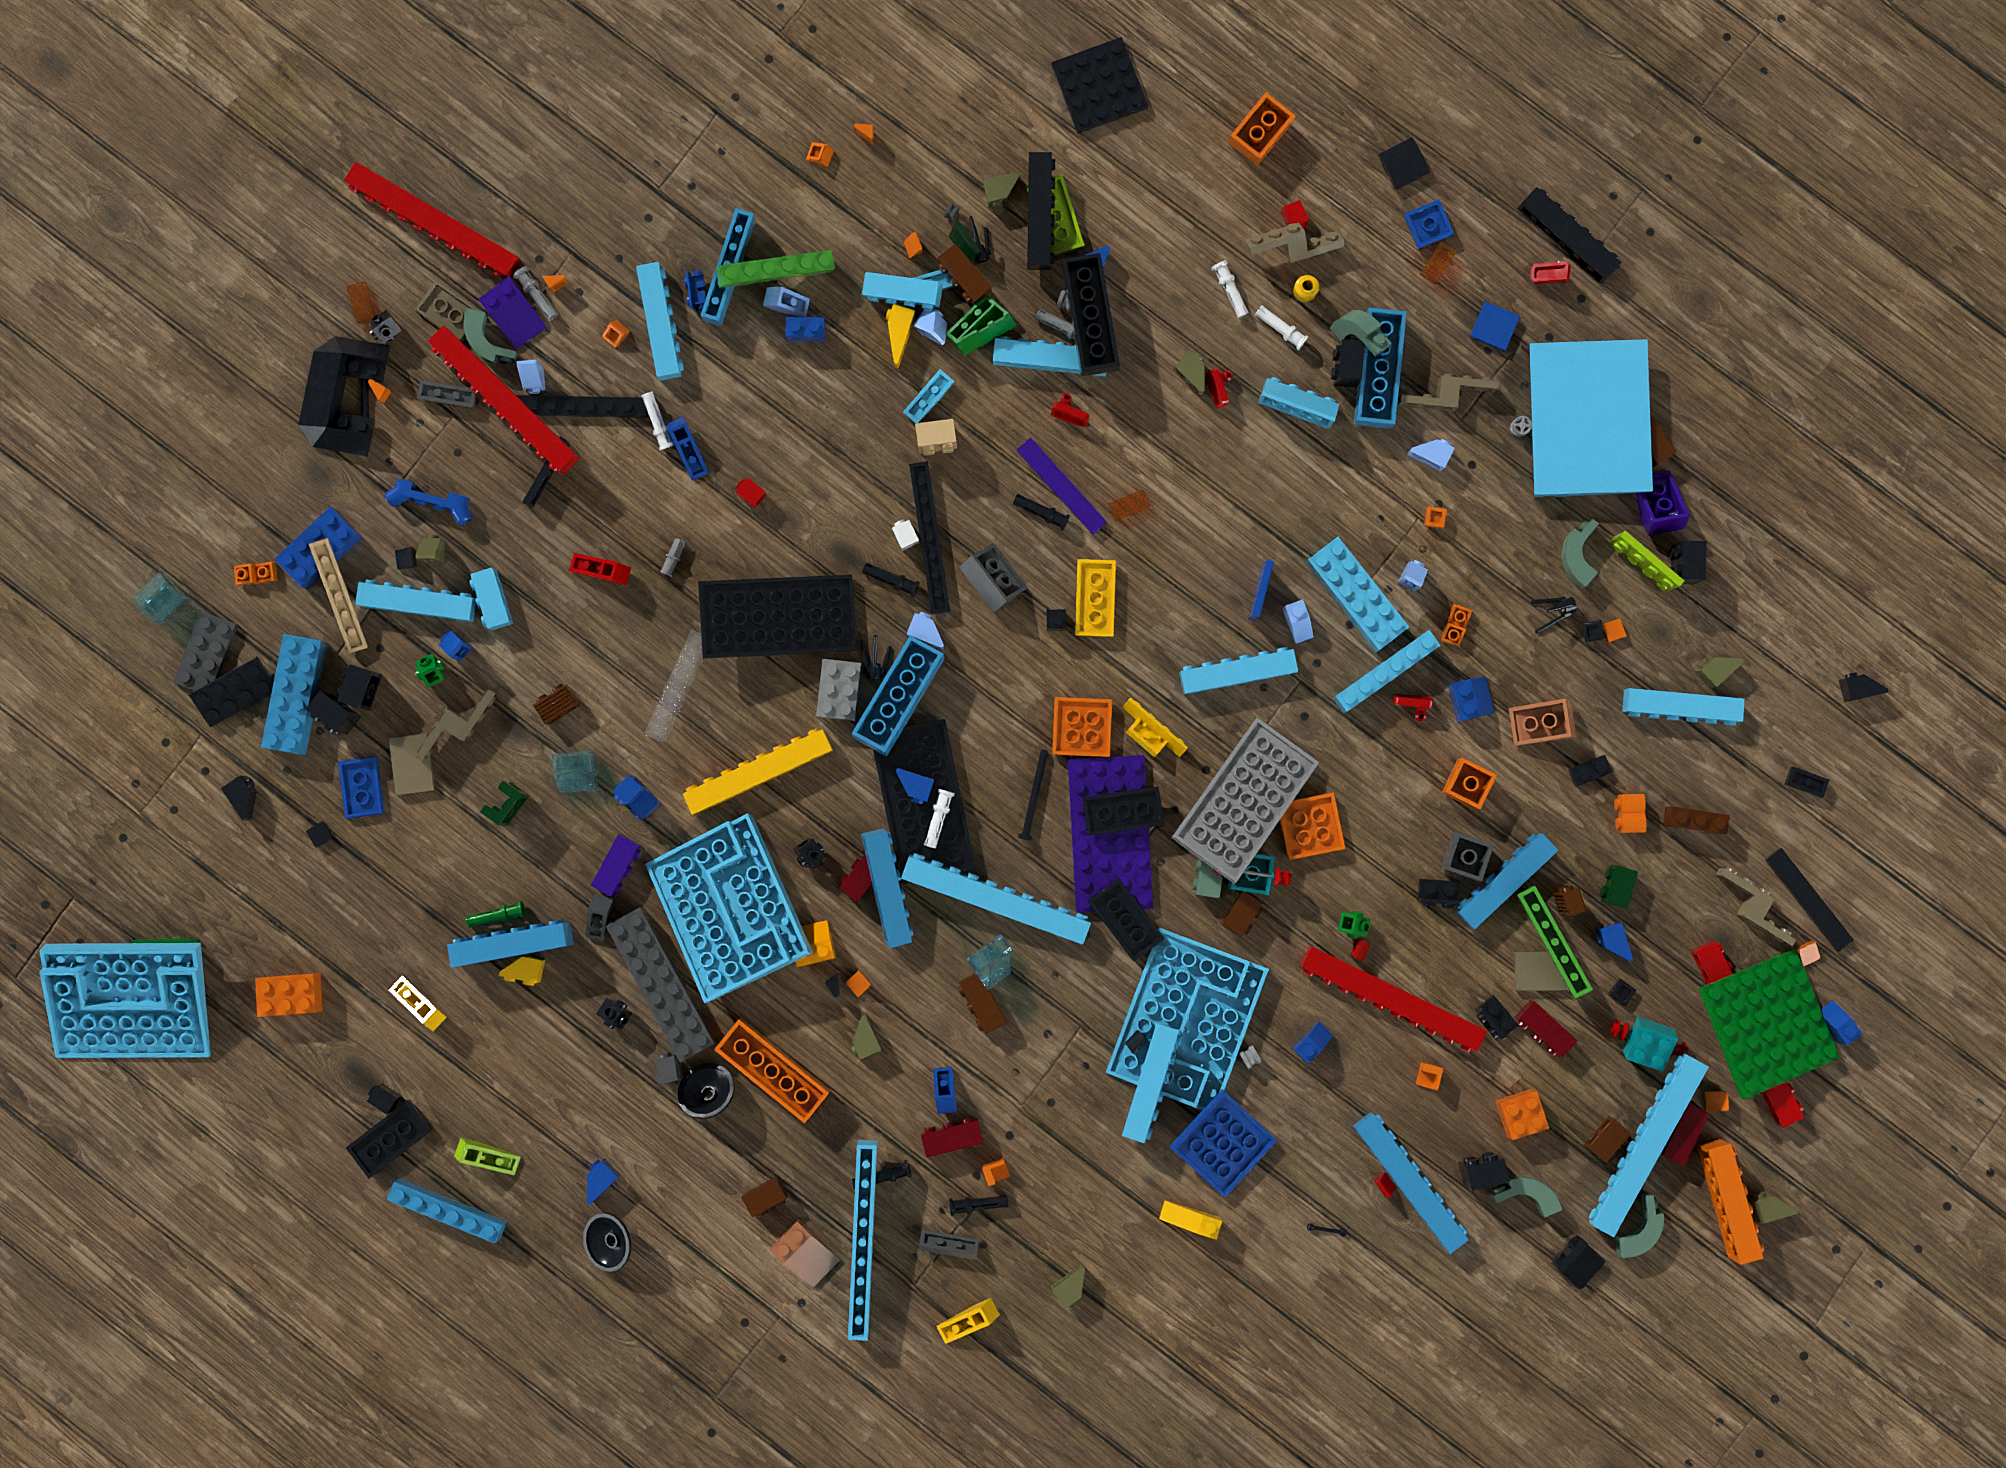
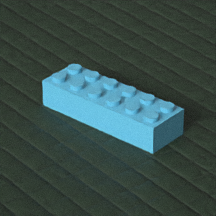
M1336 537L1305 562L1375 653L1409 628L1408 624L1339 537Z

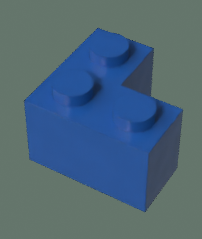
M628 775L612 790L616 794L614 798L621 805H629L632 808L630 812L637 819H646L662 804L634 775Z

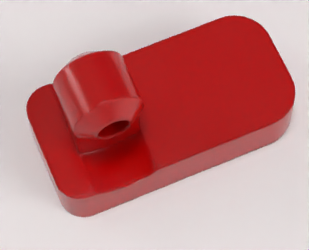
M1567 261L1537 263L1531 267L1530 278L1535 284L1566 283L1570 279L1571 266Z
M1218 368L1212 369L1205 376L1214 405L1219 409L1229 404L1224 382L1228 383L1232 380L1233 373L1229 370L1220 373Z
M1064 393L1061 396L1060 403L1054 402L1050 415L1085 428L1090 415L1070 407L1072 397L1070 394Z
M1393 694L1392 702L1394 704L1416 707L1414 716L1419 722L1426 719V709L1432 708L1433 705L1431 697Z

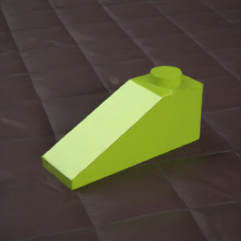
M460 1138L454 1155L460 1163L510 1175H515L521 1158L519 1155L465 1138Z

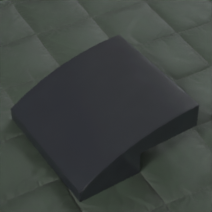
M1413 137L1378 154L1384 171L1388 172L1395 190L1430 173L1426 161Z

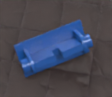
M701 270L694 271V274L686 271L684 282L689 294L687 296V304L692 310L698 312V308L700 310L703 309L706 300V291H699V289L705 288L704 274H702Z

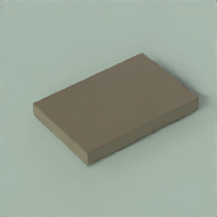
M437 279L414 309L437 327L441 328L443 325L447 327L462 342L466 338L464 331L466 308L481 311Z
M428 733L389 738L396 796L435 790L431 755L428 759L424 758L422 762L414 756Z
M1514 952L1516 991L1568 990L1548 952Z

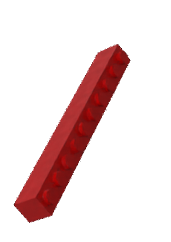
M356 161L344 179L351 192L357 195L360 192L365 195L364 199L372 204L377 202L385 212L389 214L391 211L397 214L396 217L402 222H411L413 224L412 227L416 230L428 232V236L437 242L442 240L447 248L452 251L459 250L462 252L461 256L469 261L471 259L476 260L478 266L485 270L488 268L493 270V274L502 280L504 277L512 278L522 262L515 254Z
M443 325L428 340L432 345L430 349L438 357L442 355L445 358L443 362L451 370L455 368L458 371L456 375L463 382L468 381L471 384L469 388L476 395L481 394L484 397L482 401L490 408L495 407L498 410L496 415L503 421L507 419L511 423L509 427L516 434L520 432L524 436L522 440L529 447L533 445L537 449L535 453L542 460L546 458L550 462L548 466L554 472L560 471L565 475L580 459L447 327Z
M1709 941L1690 951L1706 984L1733 974V967L1728 960L1726 961L1723 955L1725 952L1720 943ZM1787 1081L1761 1092L1777 1126L1784 1128L1805 1118L1802 1113L1804 1111L1799 1101H1796L1793 1095L1795 1094L1794 1089Z
M1312 946L1308 947L1299 966L1303 968V973L1311 977L1316 974L1321 977L1320 981L1331 985L1333 982L1339 985L1338 990L1347 994L1351 991L1356 994L1355 998L1366 1002L1368 999L1374 1002L1372 1006L1382 1011L1385 1007L1391 1010L1390 1015L1399 1019L1403 1016L1409 1019L1407 1023L1418 1027L1420 1024L1426 1027V1032L1434 1036L1439 1033L1444 1036L1442 1040L1451 1044L1455 1041L1461 1044L1460 1048L1471 1053L1472 1050L1478 1052L1487 1033V1030Z

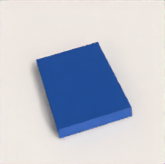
M1267 559L1262 564L1249 620L1255 621L1261 615L1274 565L1272 560Z
M378 757L338 762L345 819L384 814L385 809Z

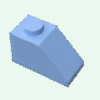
M767 287L763 306L777 312L806 317L810 299L784 287Z
M924 309L912 326L923 337L941 345L945 343L947 322L942 318L943 314L937 309Z
M537 360L517 361L522 388L529 392V394H539L540 391H546L544 368Z
M1437 439L1411 448L1407 455L1442 471L1446 467L1455 448L1451 446L1450 442L1444 439Z
M1414 560V562L1410 561L1407 563L1397 583L1415 592L1422 587L1428 569L1417 560Z
M1303 600L1282 608L1295 644L1314 637L1310 617Z
M920 612V614L915 613L907 636L911 635L923 643L943 650L944 644L933 620L930 619L931 616Z

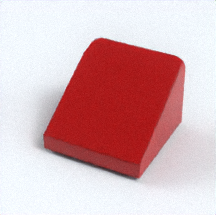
M1357 939L1350 954L1351 957L1364 961L1370 944L1362 939Z
M1384 1172L1374 1179L1382 1194L1389 1199L1394 1193L1396 1186L1387 1173Z

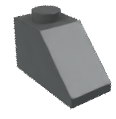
M671 1052L660 1055V1060L656 1061L659 1086L679 1080L684 1076L676 1054L671 1055Z

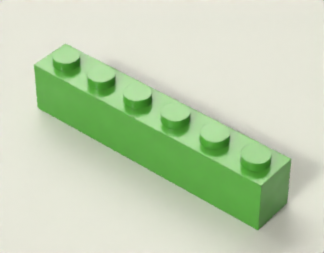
M832 250L719 265L716 272L719 288L831 273L835 266Z
M1532 886L1517 894V898L1572 997L1576 999L1592 991L1591 985L1536 886Z

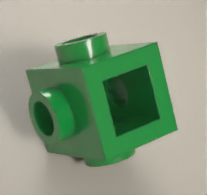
M433 653L416 661L417 670H415V673L419 680L425 683L427 688L445 680L443 672L445 666L442 660L437 659Z
M1352 911V914L1342 912L1338 931L1347 933L1349 938L1358 939L1359 936L1367 938L1371 919L1363 917L1364 913Z

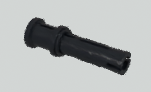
M1019 493L1013 501V505L1045 519L1047 524L1052 523L1060 527L1062 531H1064L1070 519V515H1064L1056 511L1054 507H1045Z
M866 562L862 570V574L894 586L896 591H904L911 594L913 598L920 586L919 581L914 582L905 578V575L898 576Z
M904 1160L903 1163L894 1166L890 1164L886 1167L887 1169L877 1171L876 1184L889 1180L895 1182L896 1179L905 1176L911 1177L912 1174L908 1160ZM852 1178V1184L855 1190V1178Z
M1007 1195L977 1199L965 1197V1199L953 1200L951 1198L949 1199L951 1216L959 1213H967L968 1215L972 1211L1008 1208Z

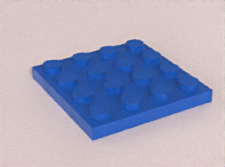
M1222 1089L1169 1147L1225 1198L1277 1140Z

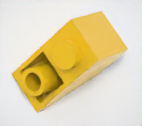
M523 956L501 970L499 976H503L505 981L515 982L518 979L523 980L525 985L534 986L535 983L541 982L545 959Z

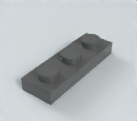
M420 380L417 399L475 409L477 395L467 387Z
M922 1229L919 1250L976 1260L979 1239Z

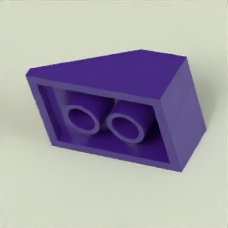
M510 277L478 299L516 350L547 328Z
M1670 470L1653 473V492L1636 493L1641 520L1648 536L1685 529L1690 514Z

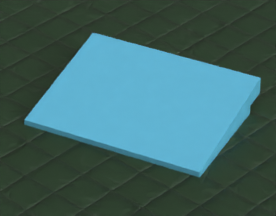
M1648 340L1530 343L1534 497L1653 492Z
M747 813L732 822L727 821L645 864L704 1003L713 1001L813 954L753 815Z
M1159 928L1164 940L1150 951L1106 1073L1138 1085L1156 1023L1178 1029L1182 1038L1179 1046L1175 1045L1173 1053L1176 1054L1174 1064L1169 1065L1167 1072H1170L1168 1083L1163 1084L1162 1091H1165L1164 1096L1203 1110L1222 1089L1225 1091L1269 969ZM1136 1030H1139L1148 1038V1041L1137 1053H1132L1125 1043Z
M201 943L45 944L39 950L42 969L39 973L56 1058L210 1057Z

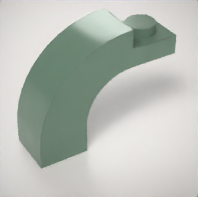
M466 308L464 331L471 347L482 358L494 364H497L498 357H501L500 361L511 363L512 360L517 361L519 354L516 351L496 347L488 342L485 335L488 315L485 312Z
M1361 310L1348 312L1333 322L1330 330L1340 341L1342 339L1346 340L1353 335L1357 336L1374 356L1387 349L1391 344L1379 329L1381 324L1373 316Z
M1594 519L1589 522L1584 521L1578 530H1571L1562 546L1561 559L1565 573L1580 589L1586 587L1598 573L1585 561L1582 552L1585 540L1599 524Z
M1510 1176V1182L1506 1183L1507 1186H1497L1490 1193L1492 1200L1496 1203L1519 1194L1529 1195L1535 1201L1539 1213L1543 1217L1563 1210L1558 1198L1550 1188L1540 1181L1527 1176Z
M1649 1192L1640 1193L1643 1211L1640 1226L1629 1234L1615 1235L1616 1252L1621 1258L1635 1257L1645 1253L1654 1246L1662 1233L1664 1214L1655 1210L1658 1208L1657 1199Z

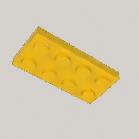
M1077 560L1075 636H1114L1116 560Z

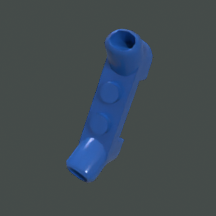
M398 478L396 479L395 487L385 492V498L392 507H397L412 499L417 505L425 506L427 503L432 505L433 509L443 511L444 508L449 509L459 525H464L472 519L468 509L470 498L449 492L448 499L418 492L416 491L418 485Z

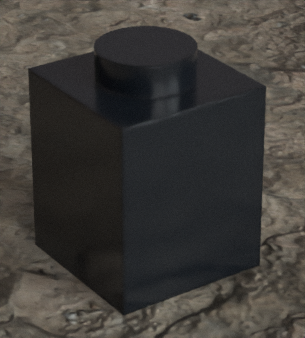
M1066 609L1046 610L1047 631H1066Z
M382 1083L371 1088L368 1093L370 1097L367 1102L383 1113L388 1114L392 1112L402 1096Z

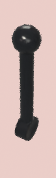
M1312 1223L1307 1225L1309 1231L1319 1230L1338 1233L1343 1237L1347 1235V1231L1344 1228L1338 1230L1314 1226Z

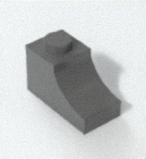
M598 894L594 895L588 907L585 937L600 941L605 940L606 926L609 924L614 898Z

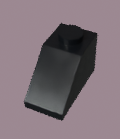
M1857 672L1846 674L1845 679L1839 680L1844 702L1889 692L1888 688L1867 675L1857 676Z
M242 775L223 786L221 790L241 820L248 821L252 818L257 791L254 788V781L250 777Z

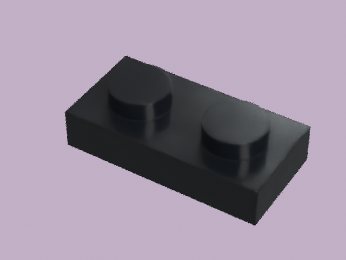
M1605 755L1568 769L1575 787L1612 773Z
M1790 767L1784 785L1823 798L1829 779L1796 767Z

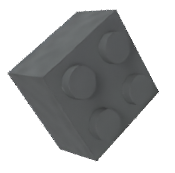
M1457 832L1452 833L1441 869L1477 882H1482L1494 845Z

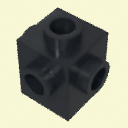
M387 310L374 315L370 322H368L371 328L370 334L375 340L380 339L383 344L393 340L402 331L399 324Z
M807 838L793 848L798 856L796 858L798 863L802 867L805 866V868L816 869L823 863L822 860L826 858L822 845L819 842L816 843L812 838Z
M606 998L596 1014L604 1020L603 1024L607 1027L623 1029L628 1023L632 1012L627 1009L628 1005L624 1002Z

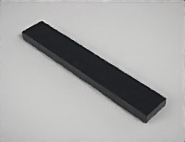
M1779 848L1765 859L1837 952L1854 941L1782 848Z

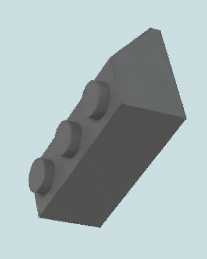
M994 543L973 554L959 567L993 613L1006 606L1028 589Z

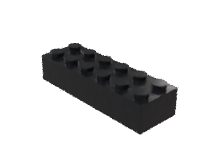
M1101 253L1062 259V269L1081 377L1119 371L1120 363Z

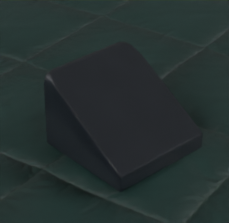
M407 547L395 551L397 570L417 567L415 548Z
M837 973L825 983L836 998L840 995L839 973Z
M1136 1030L1125 1044L1132 1053H1137L1148 1041V1038L1139 1030Z

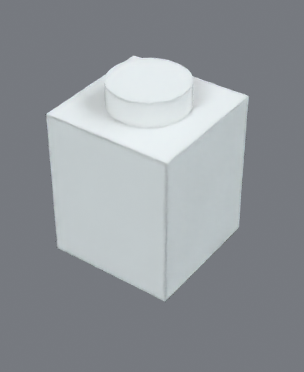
M903 519L894 524L895 527L892 530L902 551L920 543L909 520L905 521Z

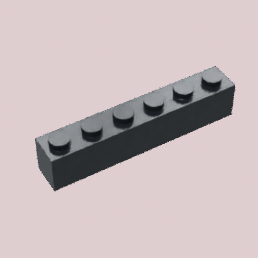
M1029 152L1027 270H1050V264H1054V253L1050 252L1051 245H1054V234H1051V227L1055 225V215H1051V208H1055V196H1051V189H1055V178L1051 177L1052 171H1055V159H1052V152Z
M1536 187L1517 208L1601 284L1622 263L1614 252H1610L1605 248V244L1601 240H1596L1586 227L1578 224L1573 215L1567 214L1558 202L1550 199L1545 190Z

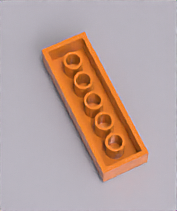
M742 1018L737 1020L714 1049L804 1124L831 1091Z
M1721 1139L1696 1144L1728 1258L1740 1265L1764 1259L1762 1254L1764 1247L1762 1242L1758 1240L1757 1233H1759L1756 1222H1753L1752 1219L1753 1208L1746 1198L1748 1191L1741 1180L1742 1170L1735 1159L1737 1156L1735 1147Z

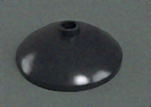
M715 1063L700 1064L689 1070L682 1078L678 1087V1102L684 1112L693 1118H712L722 1113L729 1106L734 1096L735 1084L733 1077L723 1066Z
M606 1212L594 1215L589 1219L584 1229L583 1243L590 1261L597 1268L607 1272L622 1268L629 1260L632 1247L631 1237L626 1225L616 1215Z

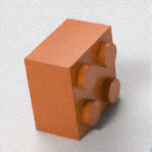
M1459 758L1441 793L1474 810H1480L1497 775L1464 758Z
M1529 1089L1495 1100L1507 1138L1515 1140L1549 1129L1536 1090Z

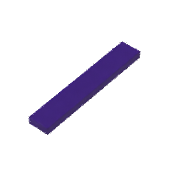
M1031 437L1016 450L1092 535L1107 523Z

